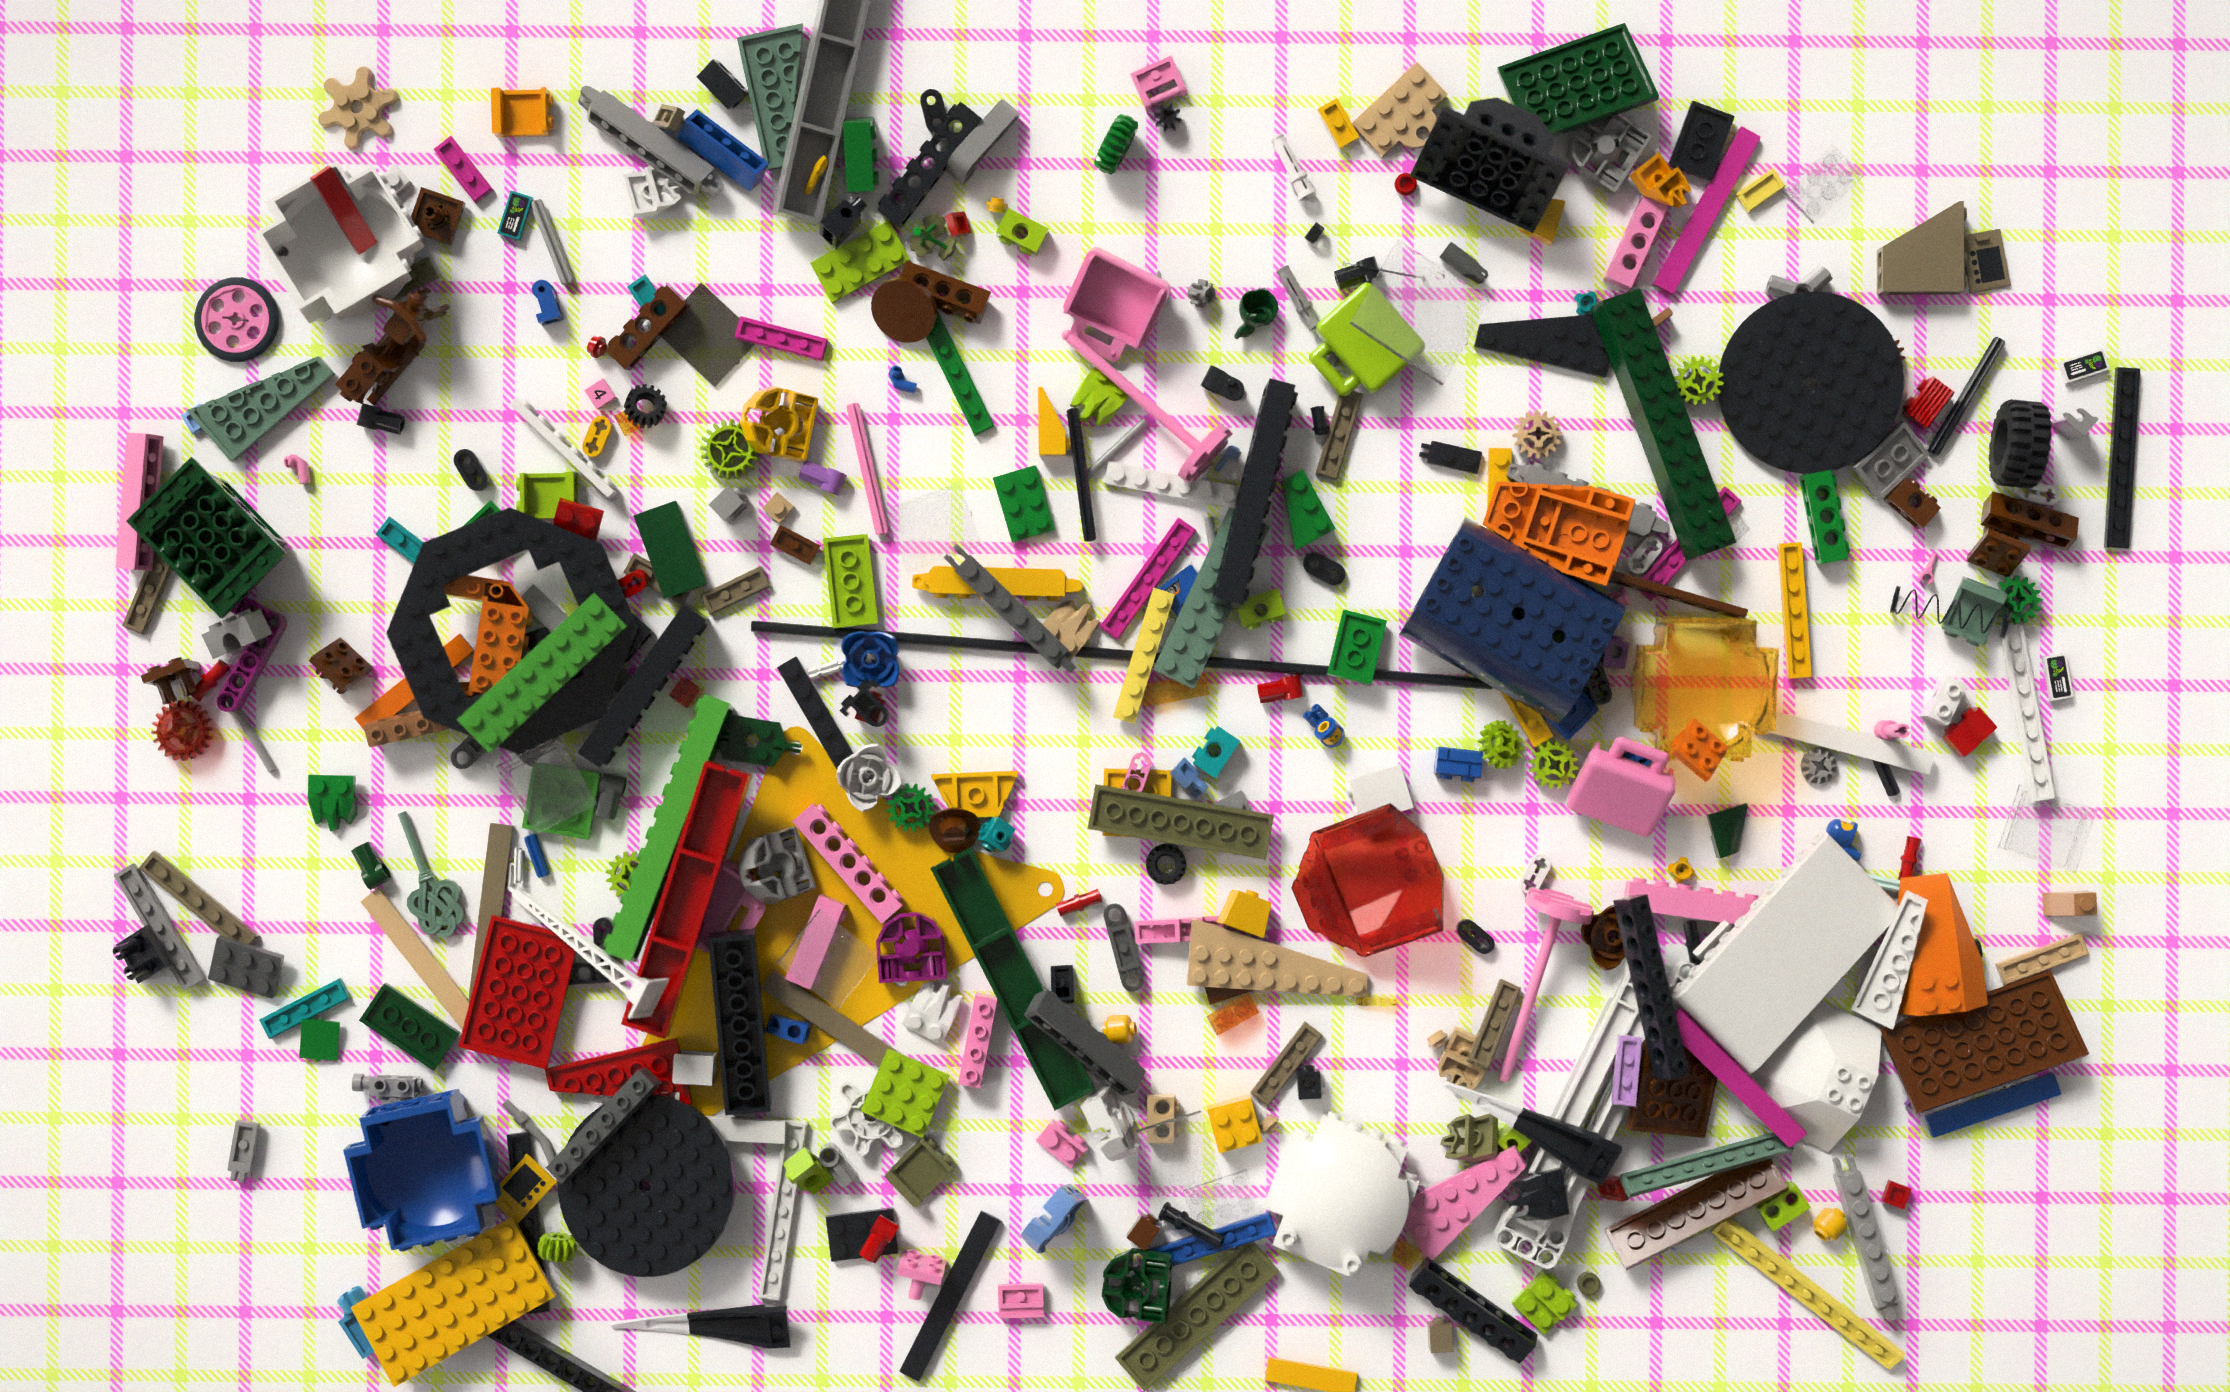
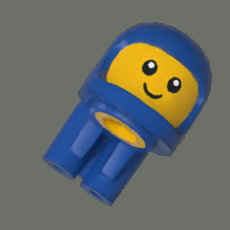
M1319 704L1313 705L1312 711L1305 712L1303 718L1315 728L1314 735L1322 744L1329 748L1339 746L1345 738L1343 727L1335 719L1329 717V714Z
M1833 819L1827 825L1825 832L1855 861H1859L1861 853L1851 845L1858 828V823L1853 821L1847 823L1840 819Z

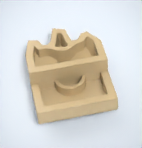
M1073 600L1061 603L1043 623L1072 654L1069 658L1070 661L1094 635L1100 623L1096 619L1090 621L1087 618L1092 605L1085 603L1076 611Z
M1454 1027L1444 1046L1438 1064L1439 1077L1450 1075V1083L1460 1085L1465 1082L1468 1089L1474 1090L1486 1070L1466 1062L1476 1035L1459 1027Z

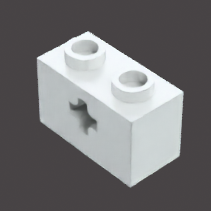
M1939 675L1920 716L1938 725L1948 726L1968 685L1949 675Z

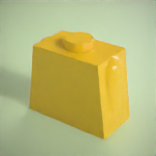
M1232 889L1216 922L1247 934L1264 938L1271 910V902L1258 898L1259 893L1247 889L1245 893Z

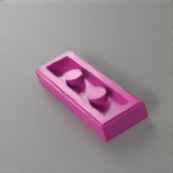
M449 136L433 149L476 204L494 191L452 136Z

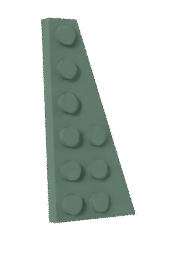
M803 23L737 37L762 156L769 163L766 171L780 169L783 165L795 111Z
M320 356L297 364L286 371L273 374L269 378L256 381L229 392L225 396L205 402V404L196 408L188 409L187 412L231 462H234L331 379L335 373Z

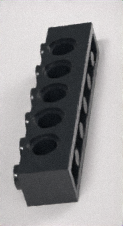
M961 101L958 105L954 104L947 113L949 117L944 123L940 122L933 131L935 135L930 141L926 140L919 149L921 152L919 156L909 161L905 167L906 173L902 177L898 176L891 186L893 187L889 195L884 194L878 202L879 208L877 210L900 229L945 173L952 153L983 120ZM954 123H961L962 130L957 134L952 133L951 126ZM940 141H947V150L943 152L938 151V143ZM929 158L933 159L935 162L933 168L929 170L924 169V161ZM915 176L920 177V185L916 188L910 187V179ZM901 194L906 195V203L902 206L896 205V197Z
M1426 1257L1412 1273L1409 1287L1416 1294L1422 1295L1433 1306L1449 1314L1453 1320L1465 1325L1470 1332L1482 1337L1490 1346L1502 1351L1510 1360L1521 1364L1536 1347L1537 1333L1430 1258Z

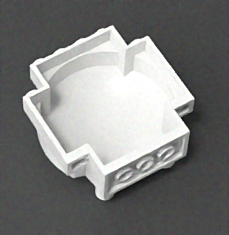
M337 161L329 165L333 168L377 240L376 244L360 255L355 252L310 180V177L316 173L264 202L276 221L252 234V236L309 324L314 321L320 323L329 321L332 312L335 313L339 321L371 313L383 307L372 301L374 295H380L392 300L402 290L404 285L412 280L408 272L412 270L410 266L414 263L415 252L424 247L421 239L424 237L414 224L406 208L403 207L395 191L387 189L385 184L388 183V180L383 172H377L373 165L353 177L346 166L341 168Z
M1329 1111L1328 1114L1323 1113L1314 1137L1310 1136L1311 1132L1302 1128H1298L1297 1131L1292 1130L1262 1208L1283 1216L1272 1244L1273 1246L1358 1280L1369 1252L1390 1260L1398 1237L1404 1227L1420 1180H1417V1175L1411 1172L1404 1171L1403 1174L1400 1173L1408 1150V1146L1404 1145L1405 1141L1396 1137H1392V1140L1383 1136V1132L1371 1128V1131L1362 1128L1363 1124L1354 1120L1346 1122L1341 1120V1115Z

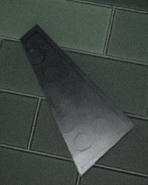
M1592 314L1479 324L1474 342L1475 348L1601 378H1606L1610 363Z

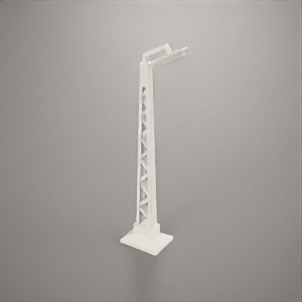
M515 848L514 863L508 864V890L513 893L512 897L627 994L626 998L634 1004L628 1015L629 1019L650 1017L669 979L647 980L646 978L638 977L522 889L514 888V883H521L523 871L522 848ZM600 957L606 962L601 963ZM610 965L611 971L605 966ZM620 972L626 977L620 979ZM631 980L634 984L630 988L625 982Z

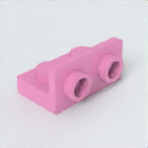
M1052 1119L1037 1137L1036 1142L1071 1169L1083 1153L1085 1154L1088 1150V1147L1085 1145L1087 1141L1078 1134L1075 1136L1068 1131L1069 1127L1063 1121L1058 1120L1056 1122Z

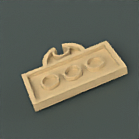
M1416 62L1356 118L1352 124L1360 136L1381 157L1397 143L1410 149L1423 148L1426 141L1419 139L1416 131L1423 128L1430 134L1437 119L1432 110L1447 97L1448 93Z

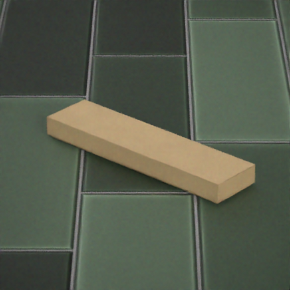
M2076 933L1995 963L2002 985H2008L2087 956L2089 951L2082 933Z

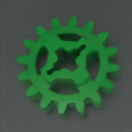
M2019 575L2013 577V581L2010 577H2006L2004 579L2005 584L2001 581L1996 584L1999 590L2002 591L2011 586L2009 594L2001 606L2004 611V617L2007 610L2003 605L2011 611L2010 620H2013L2014 625L2019 624L2020 620L2023 624L2027 623V616L2031 619L2036 617L2033 611H2040L2041 608L2037 606V603L2042 602V599L2037 598V594L2041 591L2033 589L2036 584L2035 582L2028 584L2027 577L2020 581ZM2016 596L2020 603L2016 604V601H2012V598ZM2030 605L2029 609L2024 614H2021L2023 607ZM1999 611L1997 618L2002 617L2001 611Z
M906 783L904 790L900 787L897 790V794H891L893 800H887L886 802L891 805V808L887 809L886 812L892 813L893 816L889 820L897 821L896 828L903 825V831L906 832L908 827H911L912 831L915 832L917 825L923 829L925 828L924 821L930 823L928 815L935 814L933 810H930V807L934 806L935 802H929L933 795H925L926 787L919 790L917 783L914 784L913 788H910L909 783ZM907 792L916 793L913 798L902 796V794ZM922 798L926 805L925 812L921 809L920 801L922 800ZM896 802L901 807V814L899 816L896 812ZM914 802V808L917 812L911 811L908 813L906 811L908 807L905 803L910 804ZM913 816L920 819L916 822H906L909 817Z

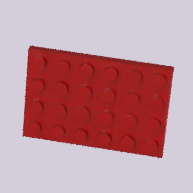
M491 915L458 1047L547 1069L577 951L551 929Z

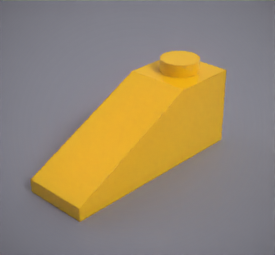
M1038 387L1039 457L1066 456V451H1071L1070 437H1066V431L1043 387Z

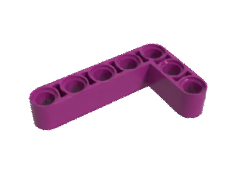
M247 595L230 612L237 615L247 609L251 611L256 606L258 610L261 609L272 634L265 637L267 645L263 649L259 646L260 639L246 645L216 700L218 708L224 712H236L243 707L287 627L285 616ZM276 617L278 625L273 629L270 626V621ZM253 656L256 659V665L250 668L248 660ZM242 676L245 679V684L242 688H239L237 680ZM229 696L234 699V704L231 708H228L226 705V699Z

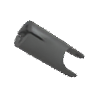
M1452 241L1439 256L1441 260L1461 275L1473 280L1477 284L1483 283L1488 277V271L1476 259Z

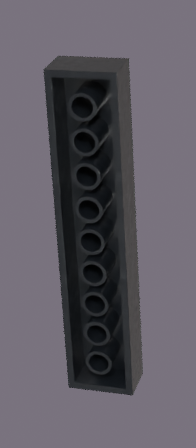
M1269 378L1264 387L1211 604L1238 610L1248 600L1250 589H1246V586L1253 579L1255 567H1252V562H1255V559L1258 558L1261 545H1257V542L1261 539V536L1263 537L1266 523H1262V521L1269 513L1271 501H1268V497H1271L1277 482L1273 477L1279 471L1282 458L1278 456L1285 448L1287 436L1284 435V432H1287L1293 414L1289 412L1295 406L1298 392H1294L1296 387L1294 384Z

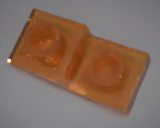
M1249 993L1206 1017L1216 1035L1219 1036L1260 1012Z

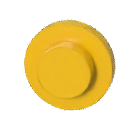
M991 197V201H986V205H988L987 210L998 213H1005L1008 204L1004 203L1005 199Z

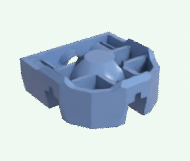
M1071 1183L1060 1186L1042 1207L1052 1217L1049 1219L1045 1214L1039 1218L1034 1217L1020 1236L1036 1253H1044L1046 1251L1045 1246L1055 1236L1063 1234L1074 1222L1075 1213L1088 1198Z

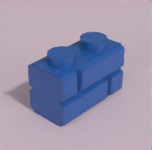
M1436 746L1433 772L1439 774L1440 779L1452 780L1453 775L1461 776V781L1474 782L1475 778L1481 779L1482 757L1484 753L1483 751Z

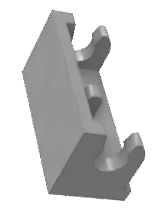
M2078 408L2076 410L2082 415L2081 418L2076 419L2070 413L2064 412L2062 415L2065 418L2060 420L2054 419L2052 427L2069 441L2084 437L2099 418L2093 417L2085 409Z

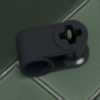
M1210 365L1200 384L1203 388L1231 401L1240 400L1245 392L1244 385L1240 380ZM1238 385L1240 393L1230 395L1231 391L1228 388Z

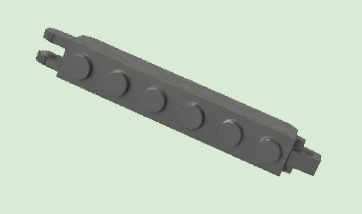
M956 544L953 548L965 560L958 565L950 555L946 554L943 557L955 569L954 571L1053 667L1055 666L1059 669L1063 666L1071 674L1077 667L1069 660L1072 656L1069 650L973 556L968 555Z

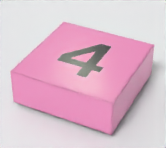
M604 378L584 390L597 410L617 398Z

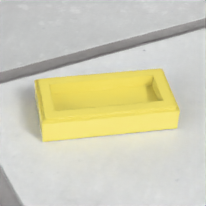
M1772 168L1736 193L1735 196L1745 211L1749 213L1785 188L1786 185L1775 169Z

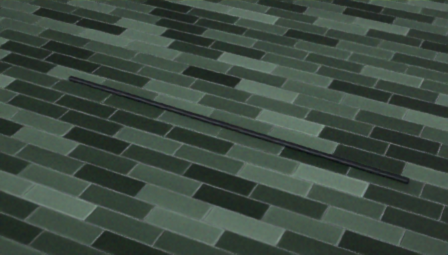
M751 621V632L844 639L848 634L858 631L868 633L881 631L855 628L833 629L830 626ZM881 631L891 634L897 640V643L1040 654L1028 642ZM1083 646L1075 657L1131 661L1134 650ZM1157 652L1154 663L1157 662L1161 652ZM1209 656L1205 665L1208 668L1332 677L1327 675L1329 667L1327 665ZM1375 669L1373 676L1374 681L1493 689L1492 686L1476 677L1378 669Z

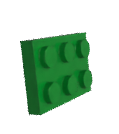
M1036 465L993 477L1012 543L1055 530Z
M1343 609L1327 675L1371 686L1387 620Z

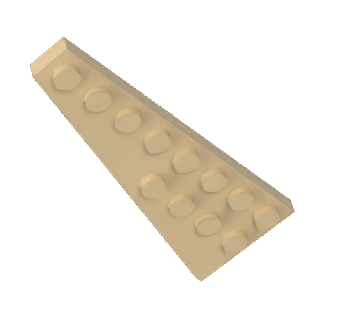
M1196 918L1191 919L1187 986L1366 997L1368 974L1365 972L1331 963L1327 960L1306 955L1305 953L1297 952L1262 939L1253 938L1237 931L1228 930L1212 923L1203 922Z

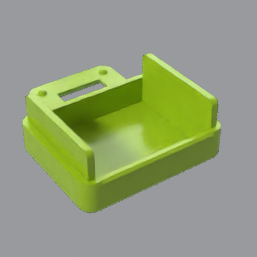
M1363 283L1319 321L1316 326V332L1324 342L1310 353L1309 360L1340 396H1348L1360 384L1368 392L1376 393L1423 352L1424 343L1371 283ZM1332 352L1352 373L1347 379L1344 380L1326 360V357Z

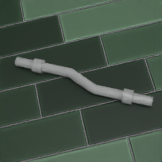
M507 1099L502 1106L514 1117L513 1120L519 1126L522 1125L540 1142L549 1164L555 1158L548 1138L528 1119L529 1116L523 1110L520 1111Z

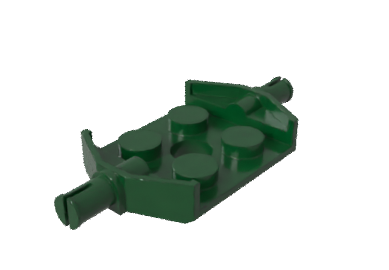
M731 714L723 723L716 740L723 759L774 767L787 751L801 753L800 749H794L793 747L802 748V744L790 743L786 740L780 722ZM752 734L759 738V744L754 748L749 747L747 744V738Z

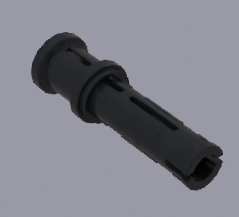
M1166 1202L1159 1213L1158 1220H1165L1174 1225L1176 1230L1183 1229L1217 1249L1221 1248L1226 1236L1190 1218L1188 1212H1181L1172 1207L1170 1202Z

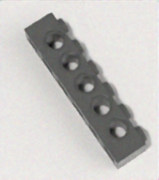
M647 1067L638 1069L547 1165L546 1169L561 1184L570 1181L660 1087L662 1082Z

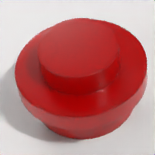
M1402 173L1397 176L1394 182L1395 190L1402 196H1409L1416 190L1417 180L1410 177V173Z
M593 336L587 345V352L593 358L603 356L607 349L606 339L602 336Z

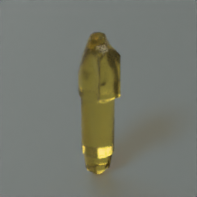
M1390 997L1356 998L1354 1003L1361 1006L1389 1007L1397 1005V1000Z

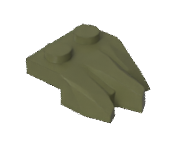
M1489 1113L1475 1118L1467 1114L1454 1118L1447 1125V1128L1451 1130V1134L1443 1137L1440 1142L1441 1146L1450 1148L1446 1152L1445 1158L1480 1162L1497 1157L1498 1118Z

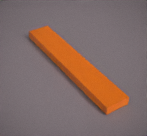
M461 633L443 646L453 669L475 652ZM403 678L354 718L363 730V725L366 722L395 716L415 700L406 678Z

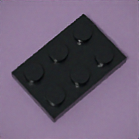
M1692 100L1668 165L1673 168L1678 166L1683 172L1710 181L1735 116Z
M893 1207L826 1215L831 1262L863 1258L859 1255V1252L871 1234L870 1230L878 1216L882 1215L895 1223ZM897 1232L891 1242L887 1243L881 1256L899 1253Z

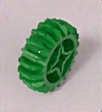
M1120 114L1111 124L1094 160L1095 167L1103 173L1112 175L1122 163L1137 133L1138 122L1129 115Z

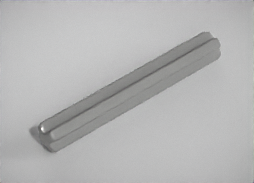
M534 200L530 206L562 285L571 284L573 277L543 200Z

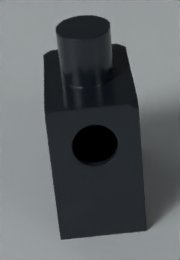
M857 197L851 204L846 199L843 200L820 221L819 234L834 249L838 248L860 225L861 212L867 207V204L860 197Z

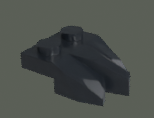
M1555 1168L1539 1173L1531 1172L1520 1175L1509 1182L1511 1187L1516 1188L1517 1191L1514 1195L1507 1198L1506 1201L1509 1206H1520L1516 1213L1517 1218L1524 1221L1548 1220L1569 1214L1562 1169Z

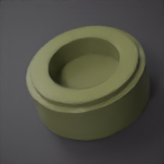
M1586 1271L1578 1276L1577 1287L1583 1294L1594 1295L1599 1291L1601 1283L1595 1273Z

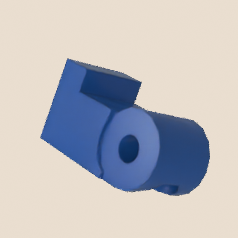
M537 280L532 286V293L538 298L542 312L536 314L538 323L545 326L564 320L554 287L546 280Z
M771 1013L766 1032L803 1045L808 1041L813 1023Z

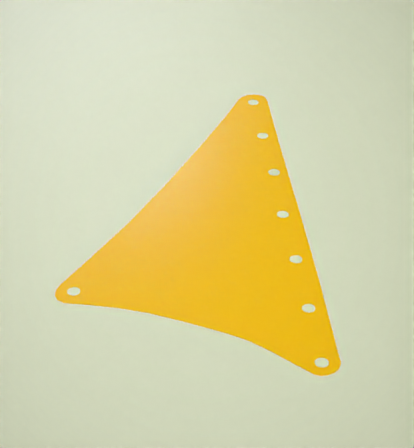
M799 726L789 727L784 731L786 740L789 742L799 741L803 746L802 752L799 755H792L787 751L774 767L767 766L731 860L740 865L741 852L749 840L787 827H797L792 822L811 804H822L829 812L827 817L832 823L837 821L844 829L842 834L846 839L851 838L858 845L857 851L860 855H866L874 864L872 866L873 870L876 873L881 872L889 881L886 883L891 890L896 889L903 897L901 902L904 905L881 924L797 828L816 887L809 892L775 904L765 903L766 910L755 926L761 988L774 969L784 976L787 975L820 894L826 895L845 903V910L848 912L844 922L838 923L836 930L839 931L835 944L830 943L827 951L831 952L826 965L822 964L819 972L822 973L818 985H813L811 989L802 988L862 1026L917 993L921 985L929 981L935 982L938 980L908 981L903 987L896 986L894 982L879 983L876 940L884 924L900 913L921 912L936 919L945 935L947 973L975 957L930 869L949 857L953 861V856L957 853H950L941 849L931 837L929 826L924 824L925 828L923 829L917 825L915 832L912 831L911 827H908L906 832L903 831V825L896 828L897 821H890L889 818L893 815L886 812L887 809L891 808V805L887 804V800L881 796L872 809L865 812L858 810L850 803L846 791L838 784L837 769L825 749L806 729ZM896 806V812L899 816L901 809ZM909 817L906 822L919 821L914 817ZM817 821L814 826L815 831L823 834L826 830V825L821 821ZM832 838L829 846L832 850L838 851L841 843L838 839ZM975 851L1015 931L1061 901L1064 895V885L1060 875L1054 871ZM847 855L844 858V863L847 867L852 868L855 866L856 860L853 856ZM793 856L795 864L797 865V859L795 856ZM756 867L748 869L756 875L757 880H760L756 873ZM775 872L773 876L778 878L779 872ZM862 872L859 875V881L867 885L870 883L871 877L868 873ZM1042 882H1049L1052 885L1053 890L1049 896L1045 897L1039 894L1038 886ZM880 889L875 890V900L879 902L884 901L886 897L885 892ZM742 905L727 930H737L750 909ZM915 916L904 917V930L916 929ZM905 935L900 937L899 943L902 944L906 940ZM940 938L928 939V951L941 950ZM894 941L880 942L881 954L895 953ZM697 947L669 1036L664 1039L647 1033L642 1045L677 1037L680 1050L718 1052L716 1082L712 1086L689 1084L693 1101L690 1105L705 1116H712L724 1109L710 952H704ZM918 951L915 955L916 958L922 956L924 952ZM934 956V960H935V974H936V959H935V956ZM904 963V971L922 970V963ZM761 989L770 1081L838 1041V1039L820 1029L814 1023L808 1041L803 1045L767 1033L766 1027L771 1013L800 1021L812 1022Z

